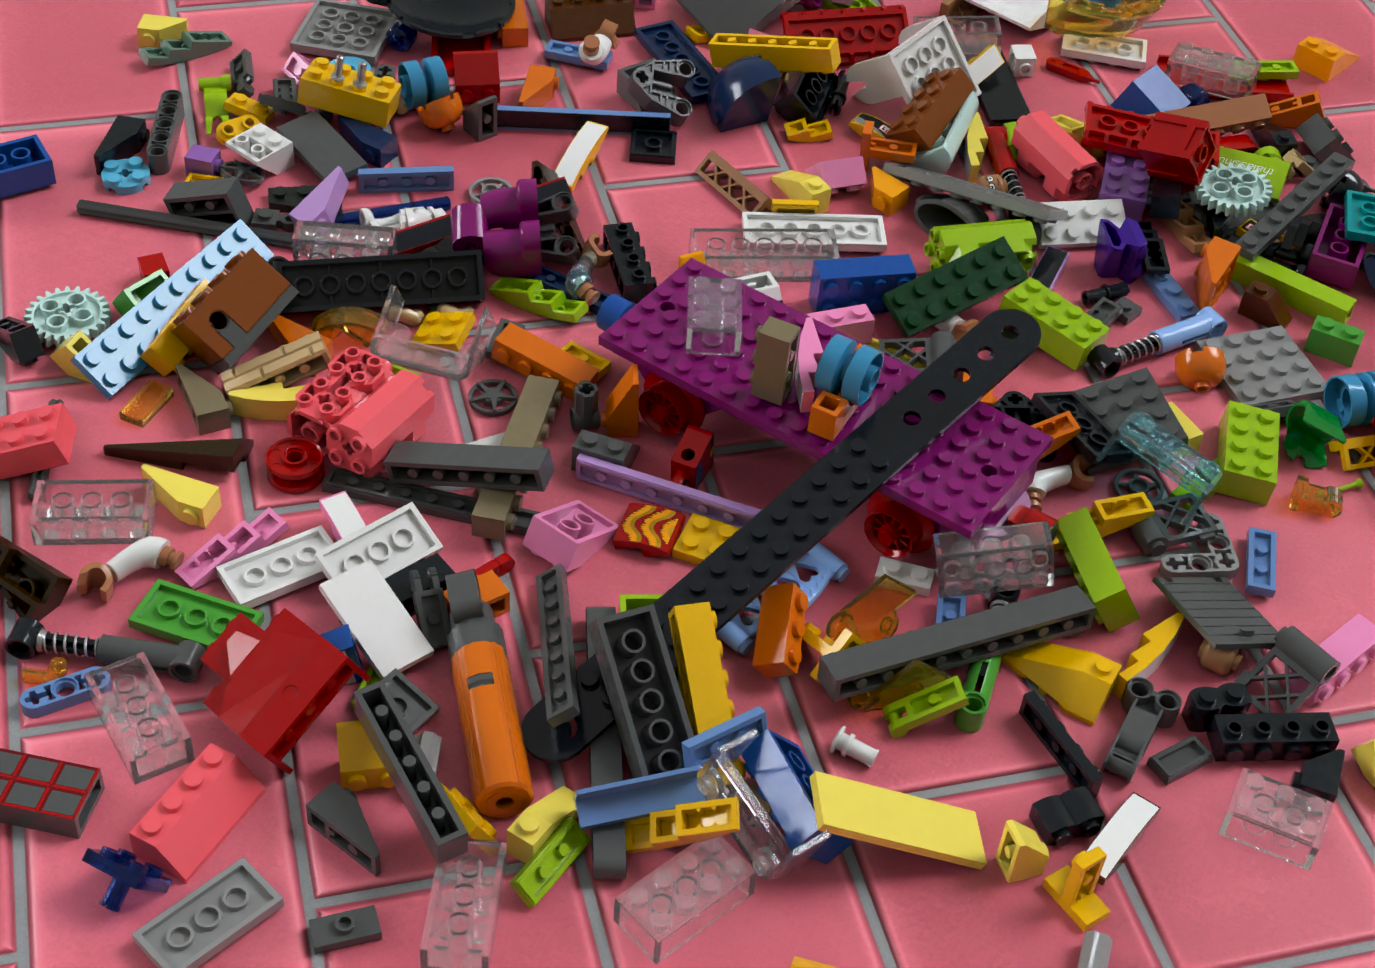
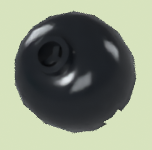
M1350 170L1328 191L1327 198L1322 196L1319 204L1327 210L1330 203L1344 206V197L1347 190L1363 192L1364 183L1361 177L1355 171Z

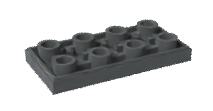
M316 110L276 127L277 133L293 142L294 152L321 181L338 166L342 168L347 179L357 175L358 169L368 168L366 161Z

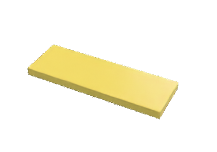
M814 771L810 776L818 831L980 870L987 864L975 811Z

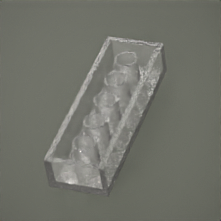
M690 228L688 252L693 253L702 250L707 266L731 278L770 271L776 282H811L814 260L840 259L834 229Z

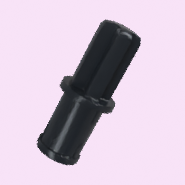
M1126 282L1109 286L1103 284L1100 288L1083 291L1081 298L1084 305L1090 306L1096 304L1102 297L1112 300L1127 296L1130 288Z

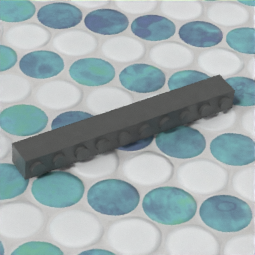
M1078 585L1059 589L1058 591L1037 595L975 614L961 616L946 622L936 623L928 627L820 656L817 678L832 701H839L1090 629L1096 607Z

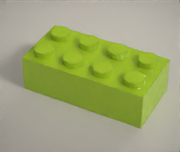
M1029 277L1005 294L998 309H1016L1031 315L1041 328V340L1038 347L1074 371L1087 362V356L1094 347L1105 343L1110 332V328L1100 320L1093 318L1080 307L1073 305L1060 294L1053 292L1032 277Z
M1229 400L1219 421L1215 492L1267 505L1277 485L1280 413Z
M1085 506L1057 519L1060 531L1057 532L1056 536L1082 591L1096 607L1094 617L1098 625L1104 623L1108 632L1111 633L1139 620V614L1087 507Z

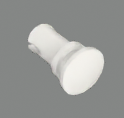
M846 726L840 728L832 741L830 753L833 754L837 749L841 751L842 756L845 757L847 754L871 768L879 750L855 738L856 735L853 733L851 735L844 733Z

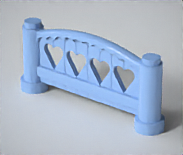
M819 542L777 580L795 583L807 595L809 608L821 595L830 580L844 581L849 575L850 569L843 560ZM795 566L815 570L818 575L811 576L808 582L801 581ZM777 581L773 582L770 586L778 585ZM758 597L743 610L759 614L760 603ZM738 613L716 633V636L736 653L746 656L755 646L753 639H756L759 619H754L752 625H744Z

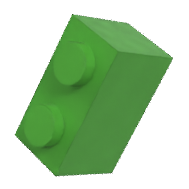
M1317 315L1303 351L1351 367L1366 331L1360 330L1355 326L1337 322L1329 317Z

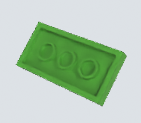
M157 579L129 617L128 622L130 628L176 643L183 640L195 641L206 650L226 629L229 621L234 619L239 612L243 613L259 627L264 622V612Z

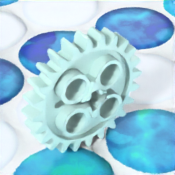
M1220 163L1219 168L1211 165V170L1206 169L1200 185H1195L1194 194H1197V200H1201V205H1208L1207 210L1216 209V214L1222 211L1225 212V216L1233 213L1235 217H1238V214L1241 213L1247 217L1248 212L1256 215L1257 210L1262 212L1264 207H1268L1272 197L1273 186L1270 185V180L1265 179V174L1258 175V169L1251 171V166L1242 168L1240 163L1237 167H1234L1232 163H1229V166Z
M66 286L64 291L55 288V293L53 294L45 291L46 297L36 296L37 302H30V308L25 309L26 315H24V321L35 326L40 342H45L47 348L55 344L56 349L64 340L79 330L89 339H96L100 335L99 333H103L106 327L111 326L110 320L112 319L109 302H106L105 297H99L98 291L90 293V288L80 291V286H77L74 290H70L69 286Z

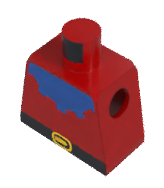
M689 424L671 459V482L698 489L714 464V433Z

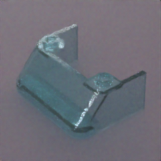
M1132 412L1116 429L1095 459L1100 463L1121 442L1189 491L1198 499L1181 520V523L1184 525L1203 504L1222 478V472L1217 463L1202 456L1155 422L1146 412Z

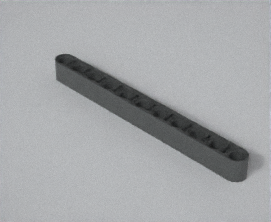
M586 607L587 660L595 654L587 626L597 618L616 614V607ZM616 722L589 745L590 787L623 781L621 737ZM625 821L591 828L593 879H626Z

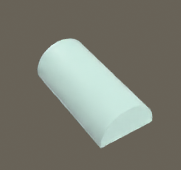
M974 91L970 93L932 148L916 152L915 161L912 165L941 174L950 168L979 107L978 97Z

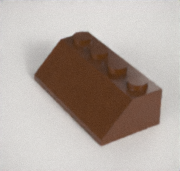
M545 0V22L552 40L562 42L584 41L586 36L593 35L600 29L605 19L619 25L615 33L617 38L634 36L636 26L632 0Z

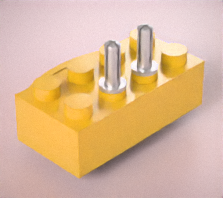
M343 55L336 56L335 65L329 63L327 58L317 57L313 59L300 77L297 103L386 128L398 109L402 84L395 82L396 80L390 76L382 78L373 76V72L366 70L367 63H363V61L359 62L358 71L351 69L350 65L344 64Z

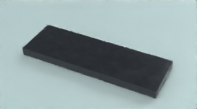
M996 45L1005 62L978 84L982 92L977 96L989 126H1003V123L1015 122L1021 116H1027L1030 113L999 45ZM966 46L960 48L968 62L971 58L978 56L988 46Z

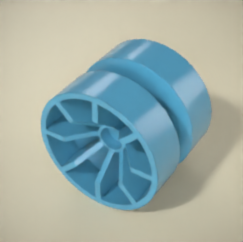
M438 55L422 58L420 64L416 60L399 63L398 80L402 84L401 94L408 109H416L419 106L425 107L427 99L430 103L450 95L447 71L442 59Z
M836 334L829 341L820 358L815 374V388L821 391L825 390L834 395L841 390L842 398L849 400L850 403L857 406L864 405L878 382L884 360L883 352L868 345H862L857 350V342L855 340Z

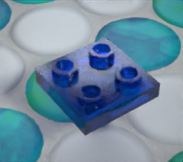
M103 846L101 850L88 848L82 858V861L113 877L99 904L104 907L107 905L106 908L114 912L120 911L130 887L137 890L167 893L173 880L162 875L164 871L162 868L145 862L143 865L135 861L137 855L122 848H119L118 851L107 846Z

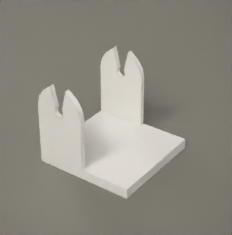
M945 15L909 25L899 35V46L886 55L854 64L848 69L846 74V82L864 81L866 83V86L853 95L859 101L866 104H875L903 96L907 105L913 99L914 92L924 84V79L932 72L937 73L947 68L953 69L961 67L974 84L975 88L973 91L976 96L982 93Z

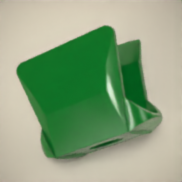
M1308 400L1297 402L1288 411L1286 416L1288 430L1283 442L1288 457L1292 461L1297 456L1302 457L1305 468L1327 466V455L1324 446L1332 439L1342 444L1346 443L1340 418Z

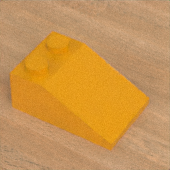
M1308 36L1298 43L1293 61L1299 69L1325 82H1329L1359 60L1360 56L1326 39Z

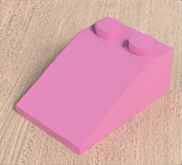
M575 500L533 515L522 544L529 548L535 556L542 557L552 563L553 567L560 563L567 573L581 567L614 537L619 525L580 500Z

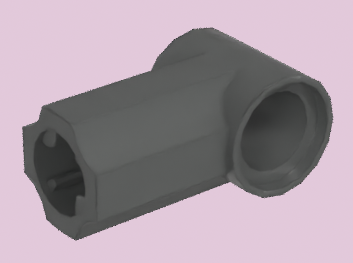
M589 380L580 381L574 387V407H570V421L573 431L600 428L601 425L598 407L599 390L597 384H593Z

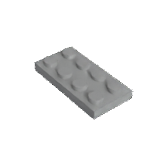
M242 857L133 932V942L157 968H198L284 906V899Z

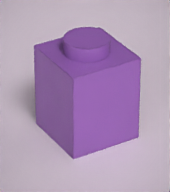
M193 144L184 157L186 176L190 172L218 176L220 166L224 163L221 159L220 149Z

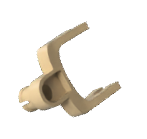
M1294 148L1283 156V161L1291 162L1287 175L1290 179L1296 174L1294 168H1297L1306 177L1314 171L1307 164L1304 157Z

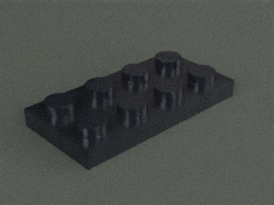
M1074 391L1034 393L1030 402L1047 419L1066 411L1071 412L1080 426L1081 432L1068 442L1084 456L1085 461L1097 465L1130 462L1135 454L1132 449Z

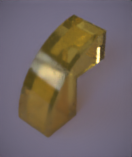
M338 307L316 316L313 319L311 330L314 332L319 331L321 335L331 340H334L343 332L368 348L383 334L385 317L365 308Z

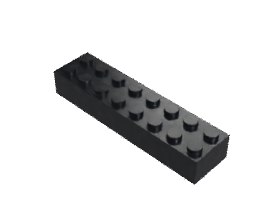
M481 249L276 262L277 271L290 285L292 284L299 291L282 310L281 315L385 309L388 307L432 306L441 303H479L485 300Z

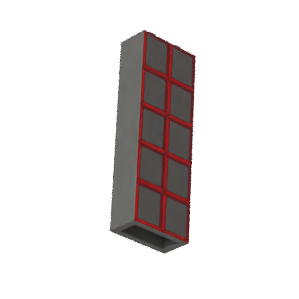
M0 748V823L80 839L105 789L101 769Z

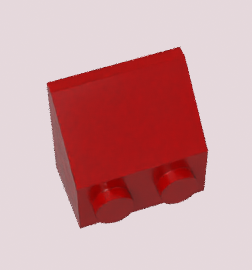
M497 50L453 52L454 93L459 92L462 104H474L493 95L497 96V103H500Z

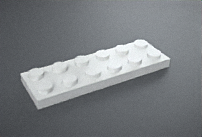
M742 212L744 249L856 251L871 253L886 252L887 249L882 215Z

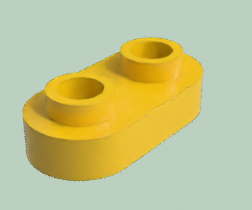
M249 114L224 121L217 126L216 139L220 144L226 146V141L258 125L260 121L257 117Z

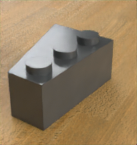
M238 177L174 183L163 199L169 213L231 224L241 219L249 227L254 215V211Z

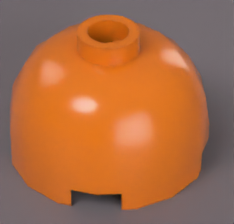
M459 92L452 94L453 99L448 95L425 104L426 109H423V106L417 107L416 109L422 122L431 129L441 128L442 132L455 128L454 123L460 120L463 114V104Z
M1203 346L1204 351L1191 352V348H1187L1175 356L1176 376L1183 386L1198 393H1204L1217 386L1223 380L1226 372V359L1224 352L1216 347Z

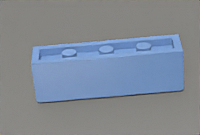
M453 166L358 169L360 194L454 190Z
M702 765L576 790L574 803L580 830L650 816L649 812L675 809V805L706 801L700 777L703 770Z

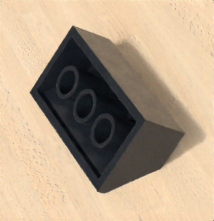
M789 71L775 98L773 106L777 113L789 122L805 118L807 125L822 121L829 105L830 93L835 88L838 76L835 72L823 74L821 72L802 73L801 71Z

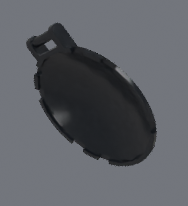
M367 0L369 3L388 7L400 22L418 32L447 39H470L491 34L504 27L511 20L515 11V0Z

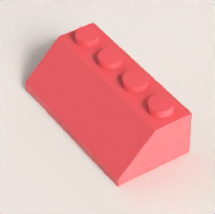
M210 742L129 832L133 855L187 884L266 792L265 787L237 755Z

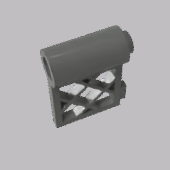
M942 330L933 333L930 338L879 339V350L922 372L955 344V338L952 333ZM913 347H925L919 353L912 350ZM885 348H896L898 351L891 354ZM906 354L910 356L911 359L905 362L901 360L900 357ZM920 362L926 368H915L913 365ZM958 372L953 375L954 379H956Z
M1194 492L1150 502L1154 510L1162 509L1170 512L1169 517L1159 515L1155 511L1154 515L1127 527L1143 553L1149 557L1160 556L1169 546L1199 540L1200 543L1214 540L1219 530ZM1190 503L1194 511L1182 509L1179 505ZM1176 514L1189 519L1187 524L1173 520V517ZM1193 521L1204 524L1206 528L1198 529L1191 526ZM1172 527L1183 531V533L1171 536L1167 529Z
M1290 626L1289 628L1283 627L1278 631L1274 638L1276 641L1275 646L1251 671L1245 669L1234 680L1235 683L1244 684L1246 688L1252 681H1264L1265 695H1250L1253 700L1251 704L1261 713H1272L1269 700L1287 699V710L1284 713H1295L1321 685L1326 684L1339 670L1341 664L1295 626ZM1277 657L1285 665V674L1268 675L1267 665ZM1289 668L1292 669L1295 673L1289 674ZM1303 678L1310 684L1303 693L1290 694V679ZM1285 679L1286 694L1269 695L1268 680ZM1259 701H1265V706L1262 705Z

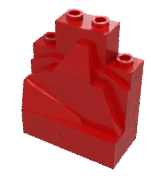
M286 608L271 620L270 625L265 631L243 613L239 612L234 619L229 621L226 629L215 642L207 647L205 653L200 658L201 661L223 678L221 683L211 690L209 697L203 704L262 756L289 775L293 772V769L282 759L353 674L356 673L366 682L371 678L349 657Z

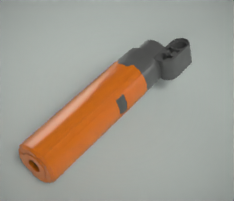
M470 569L445 576L451 608L449 614L451 632L447 636V644L474 806L480 814L486 817L507 818L517 815L528 808L534 800V791L503 630L495 622L491 606L482 601L475 569Z

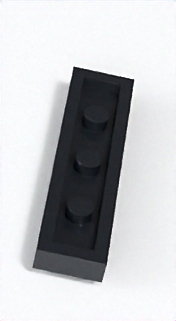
M1034 690L1025 693L1019 710L1021 717L1076 787L1087 786L1093 797H1097L1103 781L1100 770L1086 757L1081 746L1074 742L1067 733L1063 723L1058 721L1051 713L1047 703L1041 700Z

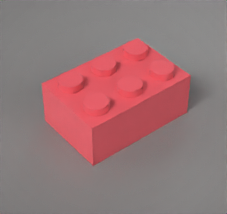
M63 403L45 405L40 408L0 417V480L69 464L77 425Z

